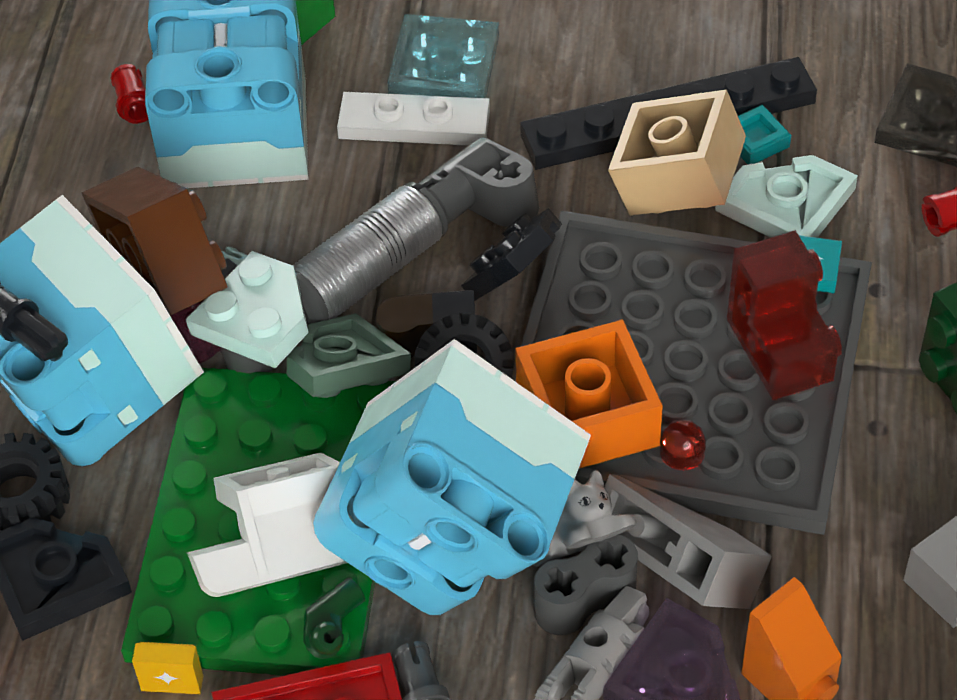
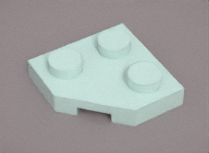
M814 155L792 158V165L765 169L763 162L743 165L733 177L725 205L715 206V211L785 245L788 243L789 234L818 238L855 191L858 175Z
M251 251L225 278L228 288L210 295L185 320L192 336L276 368L309 332L301 301L299 282L293 265Z

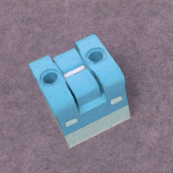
M149 0L148 33L153 56L146 67L145 106L160 176L185 188L308 180L306 79L296 0Z
M63 195L0 243L1 285L18 298H27L35 302L39 308V314L64 332L68 338V345L63 350V356L54 362L50 359L41 361L19 342L7 341L0 335V384L40 434L43 433L71 464L86 466L100 460L108 450L204 373L154 288Z
M453 339L368 402L323 501L315 514L313 522L315 534L319 542L327 550L369 576L376 583L384 586L424 613L441 615L474 597L479 591L484 577L489 575L496 579H507L544 559L549 551L551 540L591 434L463 344Z

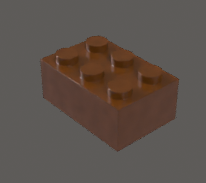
M135 167L82 192L98 232L154 288L170 316L208 298L218 291L228 288L221 272L227 267L225 258L217 243L213 239L208 240L201 223L207 218L202 202L193 190L188 191L187 188L162 178L160 175L153 174L140 167Z

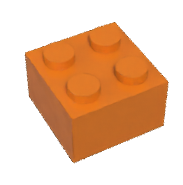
M623 319L515 348L516 382L591 434L579 469L660 446L663 405Z

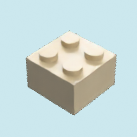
M727 89L632 103L608 169L630 216L725 205L746 138Z

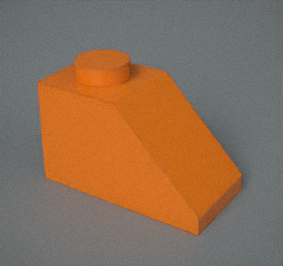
M793 577L750 612L741 674L768 700H832L839 689V684L836 682L842 656L804 585Z

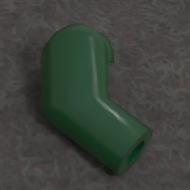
M347 577L305 610L303 642L307 650L317 658L329 659L339 652L344 642L342 618L365 602V596L361 588L351 578Z

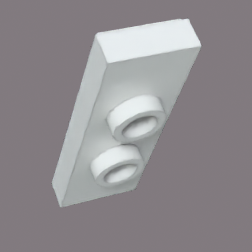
M343 92L337 124L338 139L470 145L479 138H487L490 99Z

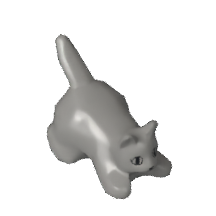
M593 471L585 484H581L574 479L551 540L549 551L544 559L536 562L533 566L536 568L541 567L548 561L562 559L577 551L583 552L588 544L611 538L636 525V519L633 515H617L612 513L611 498L604 488V482L599 471Z

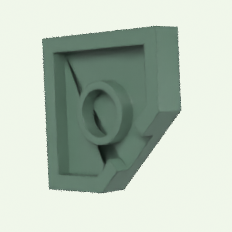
M356 313L309 324V332L303 338L302 345L295 347L287 355V376L311 396L322 398L336 396L341 390L360 385L375 386L384 384L389 378L405 375L410 372L411 362L410 352Z

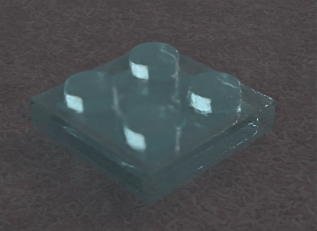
M405 14L387 81L388 94L486 98L499 40V22Z

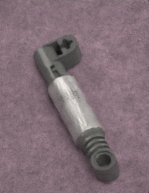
M479 138L418 183L409 182L398 187L390 195H387L379 203H376L375 206L368 209L367 212H364L358 219H354L353 222H350L341 231L331 236L322 245H319L306 256H303L293 266L299 282L307 326L311 323L337 318L338 315H341L342 312H345L354 303H357L365 295H368L369 292H372L380 283L389 279L399 269H402L403 266H406L414 258H417L418 255H421L422 252L435 244L436 241H439L447 232L448 224L468 209L504 227H509L525 213L531 219L536 217L540 206L531 162L527 158L490 139ZM220 347L226 369L243 373L270 372L273 369L271 366Z

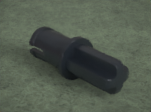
M0 283L1 337L10 342H19L41 361L50 359L55 362L63 356V350L68 345L66 334L39 314V308L35 302L27 298H18Z

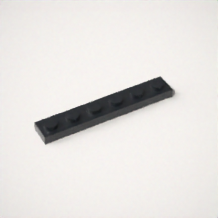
M795 57L520 122L521 138L535 170L614 152L632 103L727 89L738 116L760 105H763L773 114L815 104L817 88L800 58Z

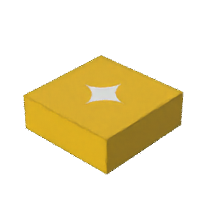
M154 642L135 644L132 663L141 691L201 694L204 675L196 646L193 644Z

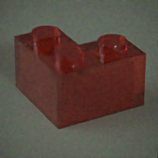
M796 230L736 248L733 255L727 321L773 400L834 381L837 359L842 353V345L836 329L830 324L826 325L817 311L816 294L818 282L823 278L820 259L813 249L807 250Z

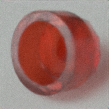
M683 419L673 421L665 428L660 440V456L666 465L676 470H690L699 466L704 460L706 438L700 426L693 421Z

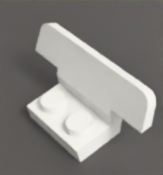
M316 453L213 478L217 501L237 513L242 539L187 552L201 589L210 596L220 597L346 564V561L327 550L319 542L313 525L315 514L323 501L340 462L323 453Z

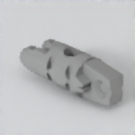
M625 586L604 610L599 609L538 688L534 700H560L574 683L578 688L574 690L571 700H599L610 685V681L619 673L645 634L644 627L642 626L649 616L646 594L632 587Z

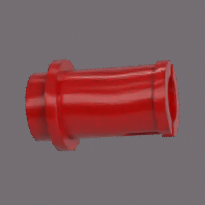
M133 64L120 65L114 69L110 77L118 97L116 102L117 112L122 119L132 124L143 123L148 120L145 106L146 89L139 68L135 70L136 67Z

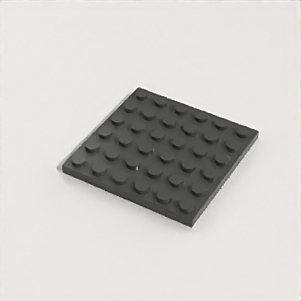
M561 210L558 220L562 225L554 233L556 237L549 249L521 346L623 319L663 405L659 447L580 468L577 471L575 480L585 484L589 480L591 473L597 470L602 476L604 487L609 474L619 475L693 511L824 535L872 262L840 257L835 293L781 286L787 249L785 247ZM515 364V368H514V371H513V374H512V380H514L515 382H516V364Z

